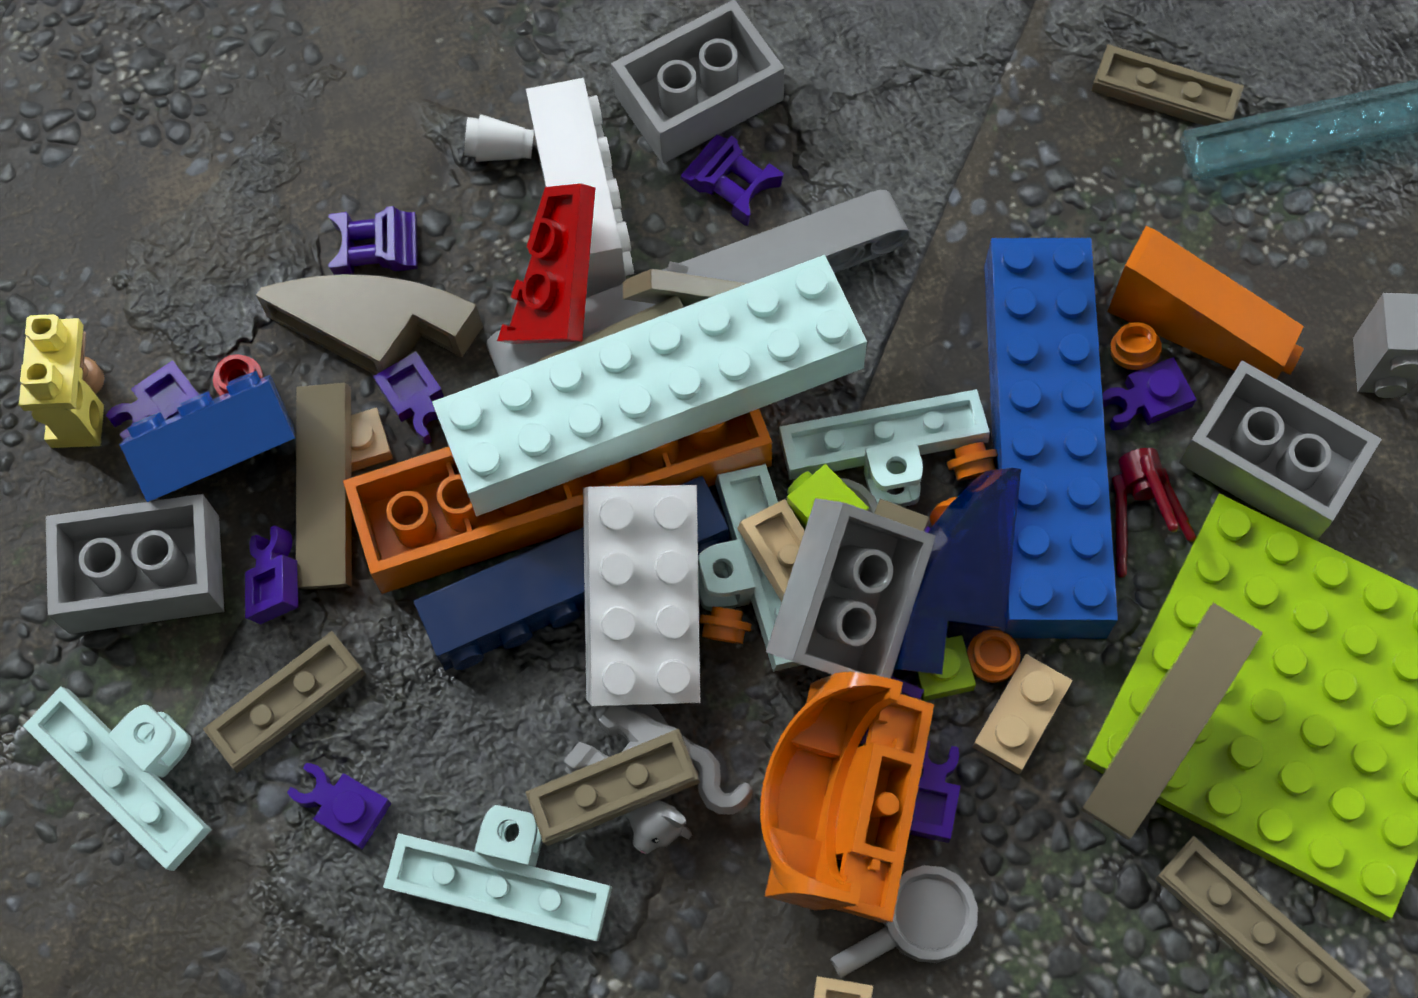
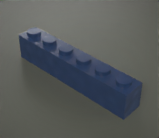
M703 475L682 484L697 485L698 556L704 549L712 545L728 542L729 528ZM584 527L414 600L422 623L444 671L453 667L455 670L472 667L484 658L483 654L501 646L506 649L517 647L530 640L533 636L532 632L548 625H552V627L565 626L580 617V611L585 610Z

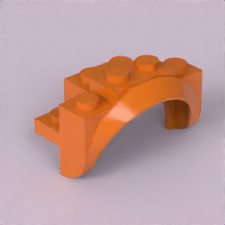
M839 672L810 684L807 702L790 721L778 740L763 781L760 818L763 838L771 862L765 897L815 911L835 909L882 923L893 921L934 704L901 694L903 685L901 681L866 673ZM869 727L866 745L858 747ZM837 859L842 860L840 872L837 865Z

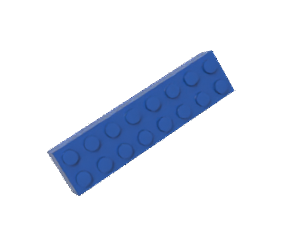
M991 238L984 269L993 449H997L998 457L994 459L997 469L994 472L1001 631L1007 633L1012 638L1107 639L1118 621L1092 241L1091 238Z

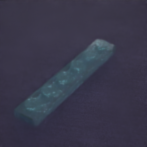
M1418 79L1183 131L1180 144L1194 181H1200L1418 132Z

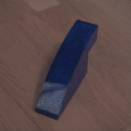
M1005 468L984 472L947 507L929 530V534L936 536L893 670L942 674L947 624L977 628H1005L1021 469Z

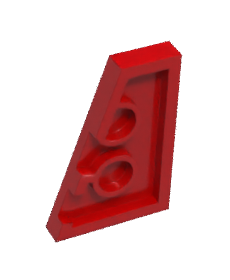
M577 183L544 188L526 246L532 255L524 281L516 279L511 298L518 301L510 325L502 324L497 341L509 344L582 342L596 187Z

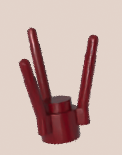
M1140 448L1124 454L1118 460L1121 474L1111 478L1116 494V573L1119 578H1124L1127 575L1128 493H1132L1133 498L1139 501L1155 498L1168 530L1176 532L1179 525L1187 541L1194 542L1196 539V534L1171 486L1167 469L1162 467L1158 451L1154 448Z

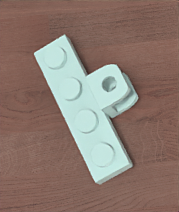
M977 389L779 426V438L790 480L797 479L807 471H810L813 475L825 464L833 472L864 466L868 490L875 497L877 504L880 499H883L901 507L915 505L919 501L920 482L923 472L920 455L955 449L978 442L987 443L990 434ZM904 487V491L898 495H892L887 492L890 489Z
M763 464L718 474L716 477L715 485L733 541L712 545L699 554L698 596L701 606L709 611H712V606L732 609L749 605L751 600L767 649L782 602L737 529L742 520L778 503L767 465ZM768 653L773 672L802 665Z
M60 686L23 725L165 869L174 871L212 830L159 778H164L177 765L191 744V736L168 714L156 712L148 705H141L129 712L111 731L71 690Z
M494 805L486 813L474 852L398 833L383 888L594 941H599L612 886L537 868L536 864L542 838L534 815L500 805ZM517 824L519 834L515 840L508 842L506 831L511 825Z

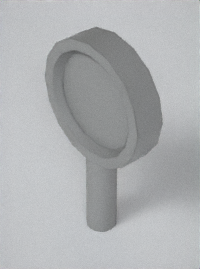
M923 865L906 871L901 875L893 921L884 923V928L831 957L830 960L837 974L842 978L895 947L902 954L918 962L938 963L955 957L969 944L977 927L978 906L972 889L958 874L944 867Z

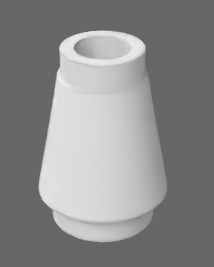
M480 114L479 119L468 117L464 156L476 157L475 162L521 158L531 159L534 130L524 129L523 127Z

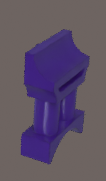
M716 134L682 173L680 179L698 192H706L711 195L714 192L733 205L731 216L743 225L748 226L750 219L749 203L752 198L762 190L781 187L784 173L770 163L764 170L760 169L742 156L743 150L738 146L737 139L732 136L723 138ZM733 172L750 184L747 190H744L727 176Z
M389 206L383 211L375 213L374 219L352 221L347 212L328 215L334 227L342 234L341 248L336 257L328 264L334 275H354V266L380 263L382 268H389L393 271L418 269L417 215L415 212H404L394 206ZM375 238V244L354 247V241Z

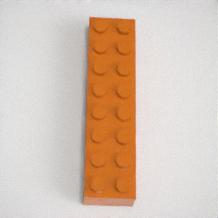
M756 409L477 517L449 446L343 480L370 574L381 593L384 594L584 527V487L682 485L702 475L709 487L715 485L718 474L766 464L767 467L772 466V440L760 409Z

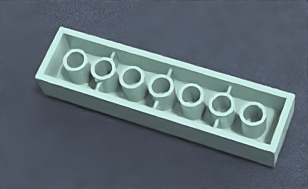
M822 255L438 399L432 403L477 517L864 368L867 340L826 256Z

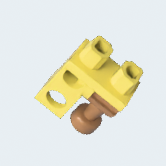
M54 314L30 315L26 319V339L20 376L19 406L24 411H32V417L37 422L46 425L44 440L50 448L101 446L104 404L96 394L104 384V373L94 360L85 357L86 332H83L84 325L79 318L59 319Z

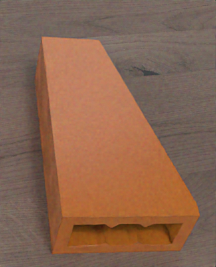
M1148 226L1144 228L1125 264L1107 312L1130 323L1140 322L1147 324L1155 330L1158 336L1234 371L1240 362L1244 361L1276 380L1281 372L1291 375L1304 350L1303 347L1296 344L1304 326L1157 230Z

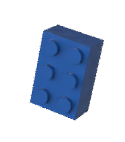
M257 371L248 373L228 382L229 385L226 388L229 393L212 399L209 391L181 402L180 406L177 407L179 414L164 419L162 413L158 412L134 422L131 427L127 428L130 435L120 444V447L147 502L295 439L296 428L271 375L260 379Z

